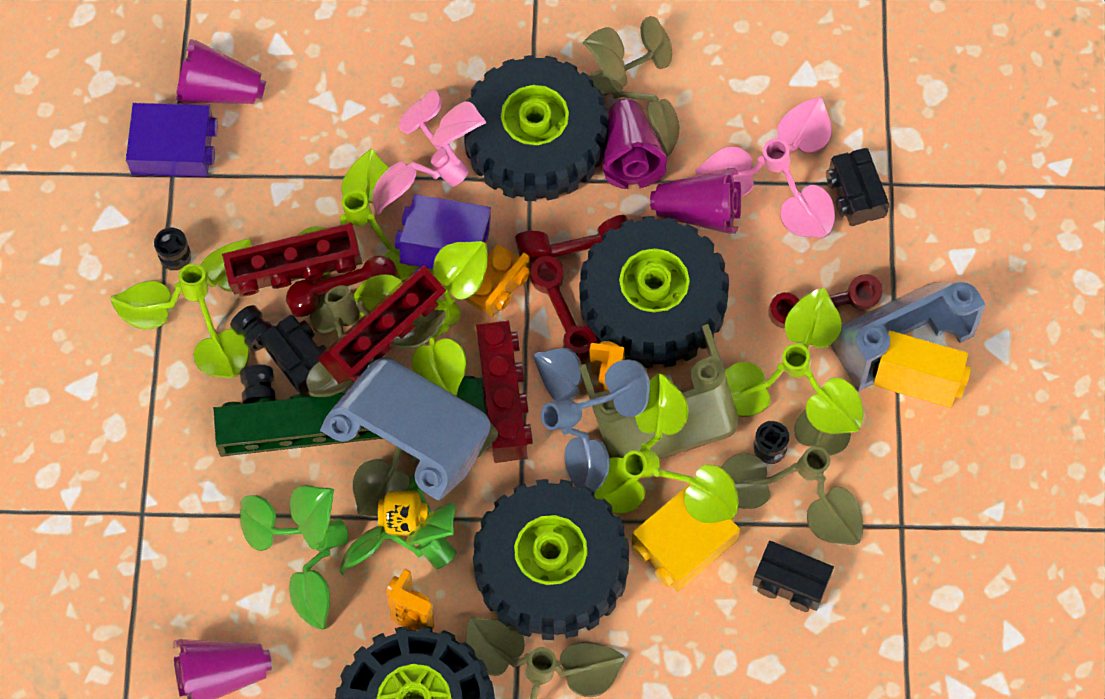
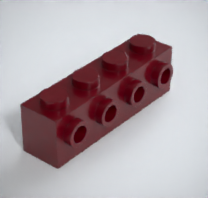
M352 223L222 253L228 284L234 295L240 294V296L257 294L260 288L272 286L274 289L290 286L292 284L291 281L302 278L305 281L318 280L324 277V273L337 270V273L351 272L356 269L357 265L363 264Z
M425 265L410 273L317 359L338 384L348 379L355 382L366 370L367 367L365 365L370 360L382 358L391 350L392 346L389 343L397 336L401 339L415 328L416 325L413 321L420 315L426 317L438 307L439 303L436 300L446 292L445 288Z
M509 320L477 324V339L488 419L498 432L497 439L492 443L494 463L528 459L527 445L533 444L531 424L524 425L523 413L529 412L526 393H519L518 382H524L522 362L515 363L514 352L520 351L517 331L511 332Z

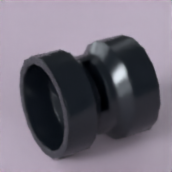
M174 227L165 228L156 235L154 247L161 265L169 270H180L189 264L191 250L185 234L180 229Z
M250 305L234 316L230 326L237 335L244 337L245 345L254 352L264 348L260 336L273 327V325L263 320L262 312L257 306Z
M251 365L241 369L240 379L245 388L242 392L243 404L255 403L261 398H273L276 400L275 390L271 388V383L274 381L272 367L267 365Z
M767 421L758 427L755 434L754 453L764 463L775 464L785 457L789 444L787 428L777 421Z

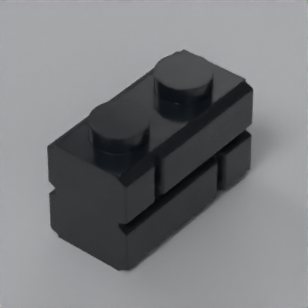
M862 148L851 153L847 152L833 156L829 170H826V178L831 189L836 188L839 198L836 199V204L840 216H846L851 226L887 216L890 204L869 149Z
M289 315L280 321L277 326H273L262 333L260 338L264 349L299 394H307L309 392L306 384L308 374L319 362L317 357L327 348L323 344L318 347L312 340L315 334L305 320L299 323L294 315Z
M769 540L754 575L752 585L758 587L757 591L768 598L775 599L778 595L790 600L789 604L797 610L808 612L812 609L817 611L832 576L834 566Z

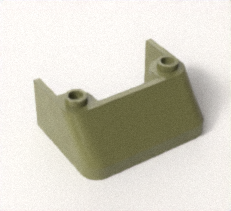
M709 324L702 326L709 357L695 363L691 370V380L694 389L682 393L688 404L687 422L682 430L674 435L662 433L661 439L651 447V451L657 454L659 460L728 438L738 428L737 411ZM586 364L579 366L590 400L611 393L609 390L595 394ZM613 400L592 406L609 458H624L630 451L641 450V444L647 443L655 435V433L642 432L638 428L635 416L626 417L621 415L616 410Z

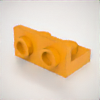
M497 244L488 255L486 273L479 290L473 296L464 300L493 318L498 310L503 311L508 306L514 289L518 285L523 286L530 277V256L523 253L519 257L502 245Z
M602 341L599 344L591 343L590 345L592 374L599 376V383H601L600 392L608 390L605 384V374L610 366L618 361L625 360L624 347H619L616 343Z
M404 569L400 577L394 576L386 590L391 621L401 626H407L411 631H418L419 625L430 626L433 631L435 626L432 603L429 602L430 600L427 596L413 590L411 571Z

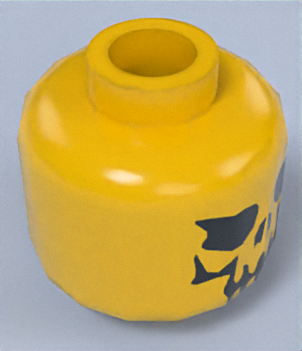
M392 490L387 492L384 499H379L378 526L384 527L388 535L409 536L428 516V503H421V497L417 491Z

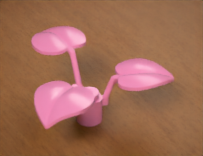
M430 90L422 99L413 103L404 112L399 121V129L404 134H410L421 127L438 151L431 158L433 169L415 162H411L407 166L405 162L400 161L386 170L377 181L373 191V206L376 213L380 215L388 204L400 197L412 185L416 177V170L429 174L434 180L440 176L451 187L460 184L466 178L469 169L454 154L449 143L486 124L485 119L471 102H462L451 109L442 118L440 128L436 130L434 135L427 127L426 122L435 117L440 111L442 98L437 91Z
M821 97L799 104L781 119L777 129L778 138L770 139L765 143L763 147L764 156L758 157L755 167L752 168V158L747 151L739 147H726L714 153L704 164L695 170L697 176L727 168H736L739 174L733 175L734 182H740L741 197H743L753 189L752 174L758 173L765 164L770 171L783 172L785 174L790 189L795 196L787 199L781 208L782 223L788 231L801 237L825 238L833 229L835 210L830 195L817 185L807 186L800 193L789 169L791 163L790 151L795 152L799 148L804 153H815L823 149L830 141L832 134L831 122Z

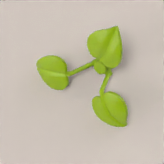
M370 149L356 160L343 178L341 184L343 198L341 203L344 214L340 216V225L349 222L355 226H363L367 222L370 223L385 247L390 250L385 254V257L394 262L400 279L403 281L410 273L420 267L400 263V250L395 249V245L389 242L372 215L369 203L373 204L372 197L375 185L389 167L373 149ZM318 226L309 227L300 232L298 235L315 232L327 228ZM427 268L434 275L433 269Z
M244 239L230 243L210 253L202 261L201 265L189 264L184 266L178 275L180 282L174 285L175 291L172 298L169 289L162 283L145 281L133 285L122 293L111 296V303L117 314L126 323L138 329L151 330L167 322V309L175 307L182 292L186 299L199 302L211 338L203 339L196 345L193 353L196 366L200 371L209 376L221 378L237 377L240 375L241 369L245 368L248 363L249 349L244 343V337L237 335L233 329H227L218 335L216 334L204 297L208 293V285L215 287L218 284L221 289L232 291L228 284L222 253L252 247L250 239Z
M482 241L448 244L436 255L433 273L435 278L445 285L446 292L443 294L445 300H436L439 305L434 310L445 311L446 319L436 335L430 338V346L418 347L412 358V369L415 373L457 396L458 388L466 370L465 352L461 345L454 340L440 339L437 342L436 340L460 319V308L450 293L455 298L464 300L473 296L483 282L487 268L488 252L486 243ZM391 275L372 277L358 287L354 294V299L356 302L362 301L365 307L371 310L402 280Z
M820 288L806 295L789 312L785 321L786 336L790 341L800 344H791L785 348L782 355L783 363L777 365L776 371L767 381H765L761 368L750 362H739L725 370L738 416L749 417L763 412L770 404V395L766 388L772 386L781 373L786 371L792 377L806 376L813 389L817 392L806 403L807 418L813 427L829 434L853 433L861 429L863 406L854 386L844 379L834 377L829 379L821 388L810 370L809 345L818 349L826 348L838 339L842 329L840 314L825 288Z
M656 374L649 381L650 392L647 406L641 414L635 416L638 428L642 432L655 433V435L647 443L641 444V450L630 451L624 458H609L608 475L601 487L594 492V498L597 500L604 498L612 506V513H628L637 509L645 498V489L639 479L661 476L692 484L685 491L684 503L688 513L694 519L703 523H716L734 519L738 511V492L733 479L724 469L716 465H703L698 469L695 478L659 468V458L655 452L651 451V447L661 439L662 433L674 435L681 431L687 422L689 410L687 400L682 392L664 374Z

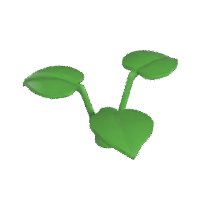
M414 472L409 477L410 485L406 491H417L420 494L421 503H427L423 491L415 481ZM448 503L431 512L428 505V516L424 522L409 534L407 540L398 535H388L384 527L376 526L366 531L346 551L340 566V573L344 575L346 569L367 559L386 539H391L411 550L418 558L424 555L435 569L444 567L454 558L457 552L445 538V536L454 535L453 519L456 507L453 503Z
M305 485L297 487L293 491L290 500V512L294 522L299 525L298 528L279 529L274 527L276 513L272 505L265 498L258 495L243 497L240 502L241 527L246 541L252 548L258 551L269 549L273 543V534H302L309 547L319 551L315 557L303 566V573L296 572L292 574L289 592L291 602L299 616L315 628L326 629V620L330 607L329 588L323 576L315 570L311 571V568L322 558L330 556V549L345 545L348 541V530L345 523L340 519L330 520L334 489Z

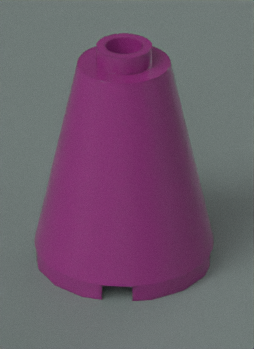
M190 39L186 50L188 51V56L183 61L175 101L186 103L254 104L256 98L262 100L266 81L260 80L262 73L197 40Z
M621 99L615 102L609 109L603 160L605 179L611 185L621 189H629L628 185L638 184L639 188L647 187L665 175L667 156L639 103L630 99Z
M727 168L658 184L656 191H651L650 194L651 210H656V215L661 218L676 219L677 222L735 234L739 226H733L734 218L740 219L741 184L740 182H734L733 175L739 174L736 168Z
M189 639L173 641V648L180 647L179 656L174 657L179 696H187V699H218L266 679V671L272 670L269 650H263L261 644Z

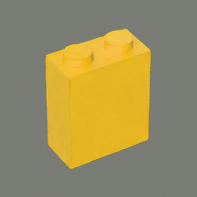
M889 330L890 346L881 357L873 386L948 408L952 407L955 397L962 398L972 368L966 365L969 353Z
M692 484L687 485L632 532L633 546L631 548L635 555L644 563L648 560L656 569L655 575L666 587L671 585L677 592L739 540L740 528L731 519L716 523H703L694 519L688 513L684 503V495L687 488Z

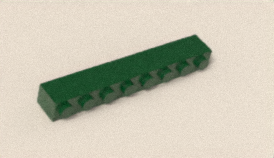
M464 376L458 388L457 397L481 410L487 416L483 377ZM342 392L327 397H309L305 394H296L284 400L261 398L255 403L227 402L221 407H213L215 441L220 457L383 438L361 426L358 434L353 439L344 442L335 440L320 431L328 413L344 396L345 393Z

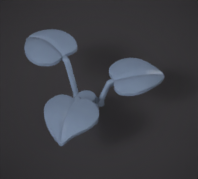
M557 348L535 353L533 356L540 376L549 394L555 400L543 406L541 410L542 423L549 430L562 429L564 435L572 434L578 436L571 439L565 448L564 459L566 469L575 488L581 489L582 486H586L595 492L604 483L609 472L608 451L601 440L589 441V435L586 432L572 427L581 420V409L611 400L614 401L616 410L623 416L634 417L641 414L649 401L650 384L647 370L640 362L635 360L618 361L611 365L605 374V384L611 392L610 394L585 402L575 403L573 401L574 397L580 393L577 386L583 380L579 368L581 362L576 353L568 348Z

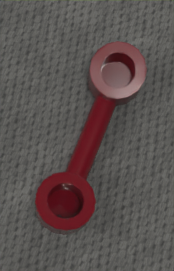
M626 215L614 216L598 227V234L551 245L548 235L541 231L520 232L515 236L520 257L525 253L530 256V262L534 263L541 256L557 257L589 250L594 243L598 242L601 244L602 235L612 228L614 230L621 228V223L628 221Z
M541 256L534 261L531 267L532 284L539 292L548 294L566 332L563 338V348H568L575 352L580 361L590 358L591 343H596L597 341L596 335L587 326H577L560 291L564 279L563 266L560 261L552 256Z
M373 256L360 269L314 284L305 280L295 282L287 291L286 303L293 315L305 317L315 311L319 304V296L326 294L334 287L341 285L350 286L378 275H391L399 279L400 275L391 259L385 256Z
M864 274L856 277L850 283L846 292L829 295L835 307L851 304L856 309L868 310L874 307L880 300L883 292L882 285L875 276ZM789 292L777 294L772 299L768 309L771 322L780 328H785V321L789 312L800 300Z

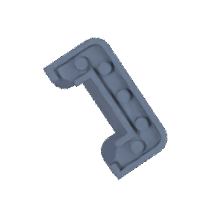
M930 283L842 324L840 336L832 344V347L859 392L873 385L872 370L874 366L880 363V357L887 352L890 346L889 330L907 334L929 323L936 336L943 334V332L951 333L957 336V340L961 343L974 337L986 304L976 288L969 283Z
M385 357L377 359L366 368L328 413L320 429L321 432L331 438L344 442L353 439L358 434L361 426L411 454L420 460L415 471V481L418 487L426 494L440 501L469 475L489 434L490 421L481 410L395 360Z

